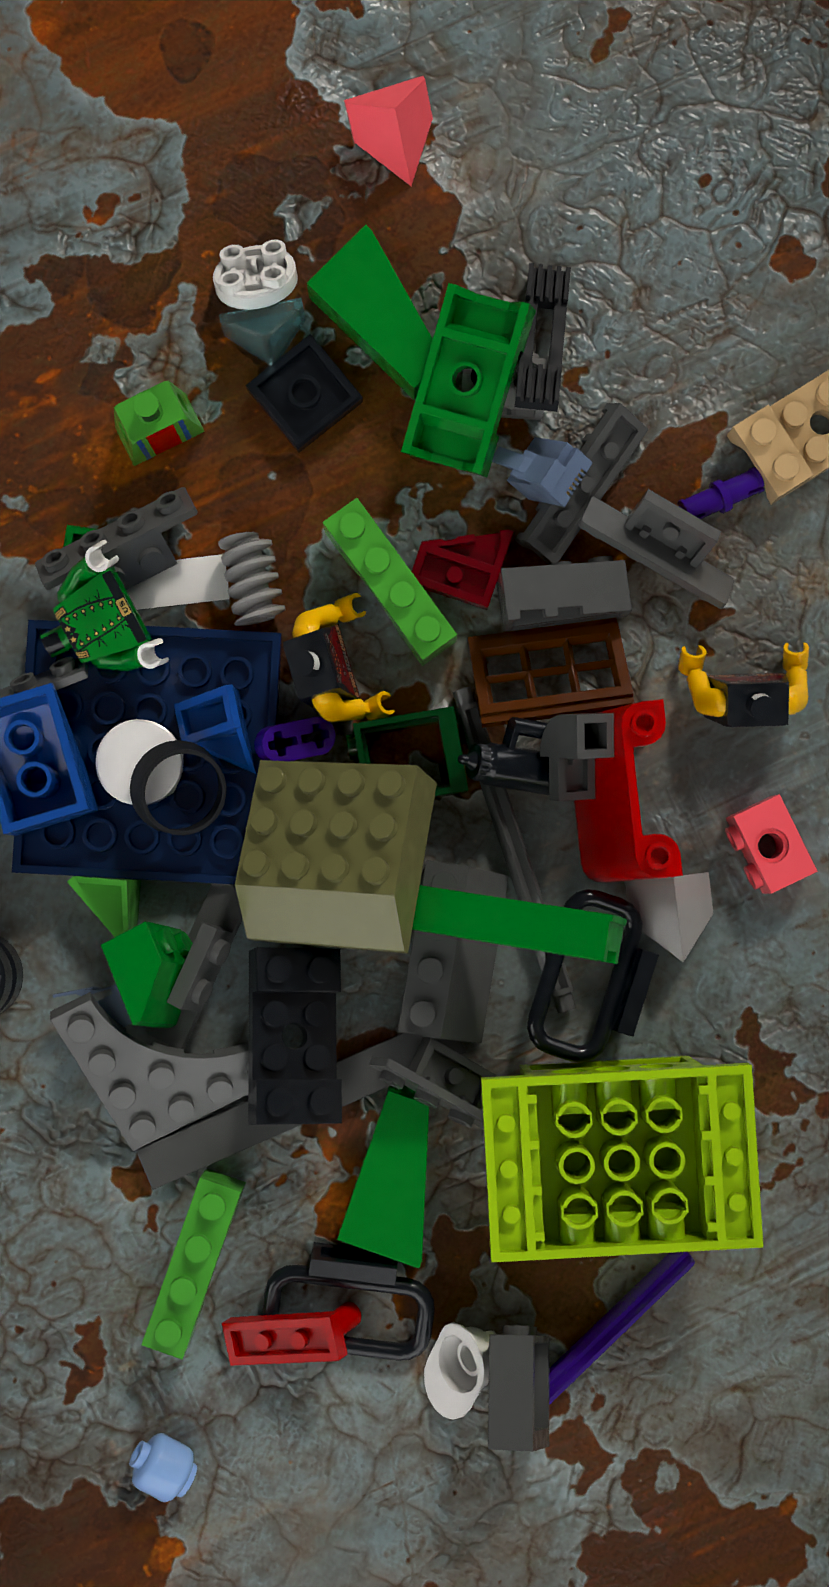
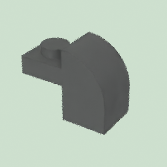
M614 713L560 714L548 722L541 739L540 756L549 757L550 800L595 799V758L614 757Z

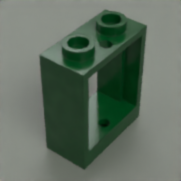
M454 706L353 723L354 734L346 735L350 760L359 759L361 764H371L366 736L438 724L448 784L436 786L435 798L468 792L465 767L458 762V757L462 754Z

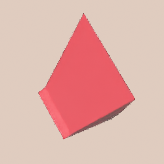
M424 76L344 100L354 143L411 187L433 120Z

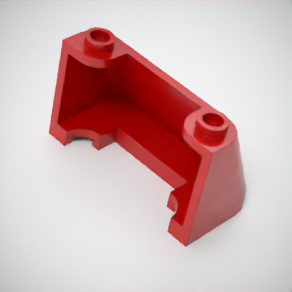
M664 700L641 701L597 712L614 713V757L595 758V799L574 800L580 861L583 872L589 879L603 883L683 876L681 853L676 842L664 834L643 835L634 761V747L655 743L662 737L665 731Z

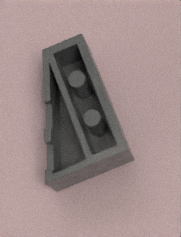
M613 556L591 558L588 560V563L572 564L570 561H561L544 566L501 568L496 584L503 632L615 617L616 619L624 618L632 611L625 560L613 561Z

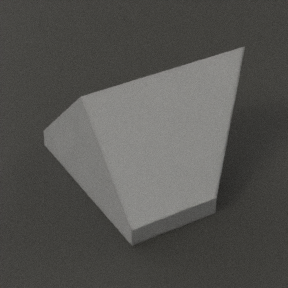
M709 872L685 874L677 877L624 881L626 900L632 903L640 913L643 924L642 932L680 961L684 962L713 916Z

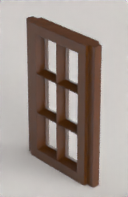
M616 617L467 637L482 728L507 725L511 717L536 721L551 719L560 714L602 712L635 703ZM606 642L609 660L575 664L572 646ZM563 647L566 665L531 669L528 652ZM520 654L522 671L489 676L486 657ZM611 668L615 687L581 691L577 672ZM568 674L571 693L542 697L536 696L533 678ZM524 680L527 699L493 703L490 684Z

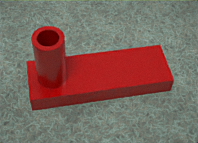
M345 1302L335 1310L326 1312L230 1317L221 1323L230 1366L340 1361L348 1354L344 1335L360 1324L362 1315L356 1304Z

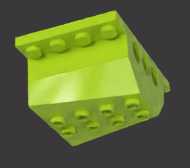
M690 1056L598 1060L583 1063L519 1065L520 1075L481 1077L491 1262L764 1247L751 1064L702 1065Z

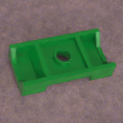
M448 283L403 442L402 453L486 478L488 477L499 439L496 433L519 354L520 352L524 353L536 312L531 304L507 302L480 295L456 284ZM464 369H474L477 374V382L474 388L467 392L459 391L456 386L457 375Z

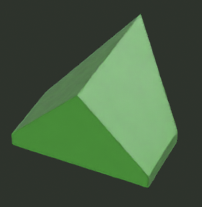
M73 876L67 881L114 937L138 925L141 880Z

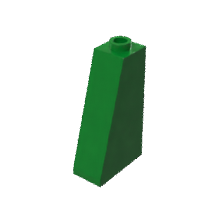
M365 225L306 283L309 299L397 385L415 400L433 338L374 233Z
M404 1085L403 1089L389 1086L344 1214L337 1240L420 1268L423 1251L429 1106L415 1100L413 1097L416 1091Z

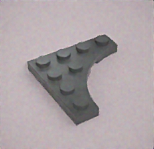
M91 992L50 1011L52 1024L132 1151L248 1095L249 1042L214 1049L212 1054L184 1053V1049L165 1046L152 1042L150 1045L126 1033V1028L109 1016L98 1004Z

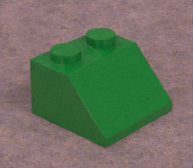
M145 921L101 944L132 1025L171 1028L177 1024L181 1009L167 1003V1000L193 944L189 936L184 931H181V929Z

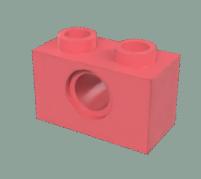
M780 794L770 796L726 817L729 827L725 828L727 838L735 851H742L748 863L744 867V872L755 890L760 888L762 894H772L818 872ZM765 834L771 836L776 843L775 853L770 858L762 856L758 849V842Z

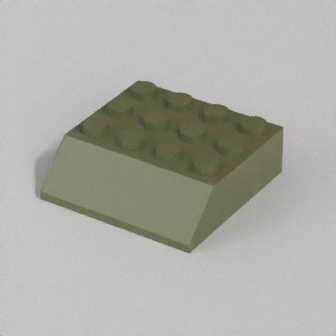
M260 760L235 881L247 939L408 954L437 783L417 765Z

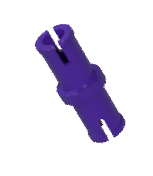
M752 467L748 471L726 481L715 480L709 484L708 489L686 499H681L677 504L680 508L699 519H703L718 511L724 514L733 509V504L757 493L764 492V481L759 471Z

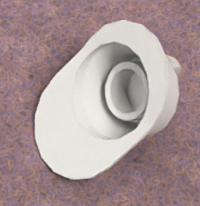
M455 1322L445 1325L441 1330L424 1368V1385L431 1404L443 1417L453 1420L464 1417L472 1408L481 1389L489 1383V1334H496L494 1331H483L476 1327L465 1328L463 1325Z

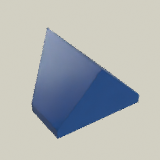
M232 684L221 686L174 704L181 741L195 743L203 747L211 755L256 774L240 694Z

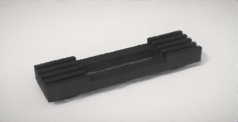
M529 263L525 303L531 304L536 312L524 353L520 352L514 406L516 408L553 412L558 410L571 267H566V271H561L562 266H557L556 270H552V265H548L547 269H543V264H539L538 268H534V263ZM537 308L554 310L549 365L547 369H543V364H538V368H533L534 363H532Z

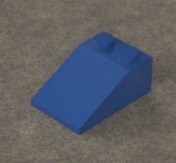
M49 683L0 698V823L3 834L17 836L97 812L98 807L85 764L54 684Z

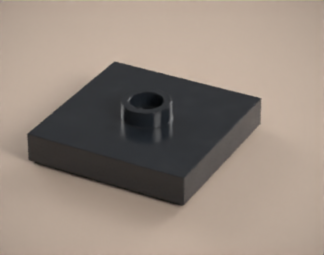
M311 334L245 385L247 391L298 453L363 402L361 394Z

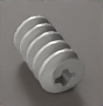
M256 532L236 533L218 541L219 547L227 551L221 557L222 563L231 567L225 572V579L228 582L235 583L228 589L229 597L238 599L231 606L233 614L242 616L236 620L235 626L258 624L274 619L276 615L286 610L285 605L272 604V599L283 594L282 589L269 588V583L278 579L279 574L277 572H268L265 569L266 566L276 562L275 556L262 554L264 549L273 545L272 540L259 539V535Z

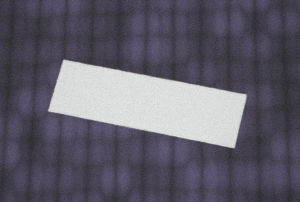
M223 554L176 560L178 564L127 589V592L137 610L230 599L228 581H226L224 575L227 571L226 565H223L221 560Z

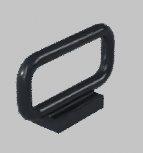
M591 889L576 892L566 901L564 907L582 910L584 907L592 906L618 914L622 918L627 919L620 946L618 964H614L592 1037L589 1042L580 1046L552 1038L544 1030V1021L565 958L564 955L548 953L527 1022L529 1038L537 1049L548 1055L581 1063L593 1060L603 1052L612 1030L631 1037L634 1036L659 954L638 948L643 924L640 913L632 903L621 897Z
M314 1242L310 1266L286 1265L276 1270L268 1279L264 1290L262 1315L279 1314L282 1289L285 1285L293 1282L410 1296L416 1300L418 1306L415 1334L410 1341L398 1343L344 1336L347 1355L402 1361L411 1360L421 1355L428 1347L432 1336L435 1307L434 1299L429 1289L420 1281L396 1276V1260L359 1247Z

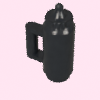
M511 717L508 721L502 744L492 742L474 744L469 749L467 755H459L458 762L465 765L466 774L470 779L480 781L483 785L550 795L549 757L540 756V751L515 747L519 735L542 739L543 732L548 723Z

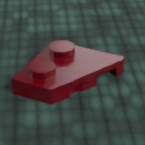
M507 529L500 530L499 533L480 536L471 534L458 536L451 540L436 539L422 541L411 572L424 590L488 610L514 531Z

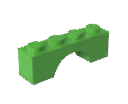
M358 498L323 521L324 530L328 538L347 564L371 590L389 616L398 634L422 666L456 643L457 633Z
M207 1168L199 1178L143 1338L142 1346L183 1360L192 1340L210 1281L246 1182Z

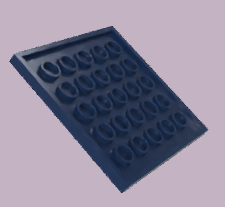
M28 619L25 673H33L35 676L50 670V666L62 658L70 656L74 659L78 658L73 648L54 658L45 649L40 635L59 626V621ZM146 626L152 637L150 641L157 638L163 640L162 644L156 645L154 648L156 656L160 659L168 657L169 662L153 669L142 667L130 671L98 669L91 661H88V678L56 691L85 764L98 811L17 836L14 835L11 873L235 884L261 760L254 749V741L261 729L276 725L278 721L282 634ZM232 684L239 691L256 774L213 756L225 778L226 799L220 814L208 827L189 835H174L158 831L147 825L139 817L133 805L117 800L104 789L96 771V754L100 742L112 728L125 721L144 719L160 724L170 731L177 740H181L174 704L224 685ZM275 737L273 741L268 742L270 750H276ZM183 754V772L174 793L157 803L147 805L153 818L168 829H182L196 824L210 812L218 794L216 770L211 763L200 756Z

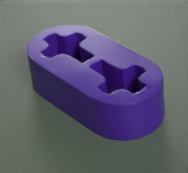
M312 717L271 725L258 732L254 741V749L261 760L294 761L322 755L329 752L336 740L333 725L322 717ZM320 731L321 739H318L316 743H302L300 735ZM274 737L276 739L289 738L290 746L280 747L278 751L270 750L268 742L273 741Z

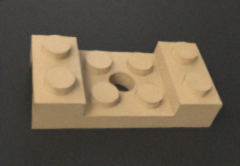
M829 370L773 405L769 406L768 404L739 422L727 434L731 443L745 450L761 474L766 497L771 505L829 469V433L824 435L817 434L810 426V419L814 415H822L829 420Z

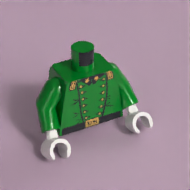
M102 540L90 547L86 551L85 557L70 569L57 592L59 604L53 608V612L60 625L40 635L45 649L54 658L73 648L81 663L91 661L98 669L130 671L142 667L153 669L169 662L168 657L160 659L156 656L154 648L156 645L162 644L163 640L157 638L150 641L152 637L114 566L111 567L118 562L119 557L116 555L110 560L106 559L101 549L107 541Z

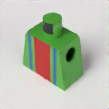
M163 381L118 403L114 407L115 429L134 466L205 432L186 393L170 381Z

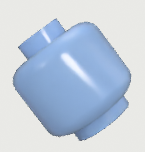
M164 1433L154 1435L147 1443L143 1440L140 1441L129 1461V1466L134 1468L132 1474L134 1486L161 1502L171 1501L176 1496L179 1498L183 1497L193 1483L197 1472V1465L193 1463V1451L185 1444Z

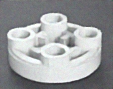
M269 240L263 245L245 248L240 245H229L220 251L221 261L213 273V282L218 298L230 307L245 310L265 308L282 301L294 290L298 281L295 261L286 251L285 243L280 240Z
M135 719L118 724L104 736L98 747L96 771L99 781L111 796L121 802L133 805L130 796V781L136 764L153 747L177 739L170 731L153 721ZM183 754L171 756L154 768L145 788L147 805L157 803L174 793L183 772Z

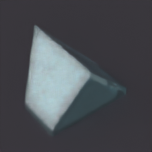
M302 298L278 302L260 309H243L219 314L225 337L268 365H272L283 355L306 321Z

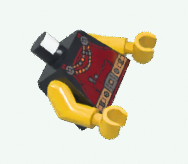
M359 593L339 598L335 601L334 605L327 604L301 613L294 623L293 639L283 642V648L298 698L301 702L316 709L321 717L329 722L361 720L364 717L371 721L386 718L395 712V710H385L381 705V702L391 697L390 693L386 691L379 692L364 702L360 698L339 624H336L338 620L345 623L365 616L366 611L357 613L352 607V600L361 597Z
M788 643L784 644L782 666L787 671L786 674L707 675L703 671L707 654L706 649L698 645L696 656L687 653L685 646L681 649L678 670L687 676L686 681L695 709L700 714H703L705 718L723 726L788 725L789 715L802 711L808 703L806 669L808 667L809 646L807 643H803V651L797 653L788 650Z

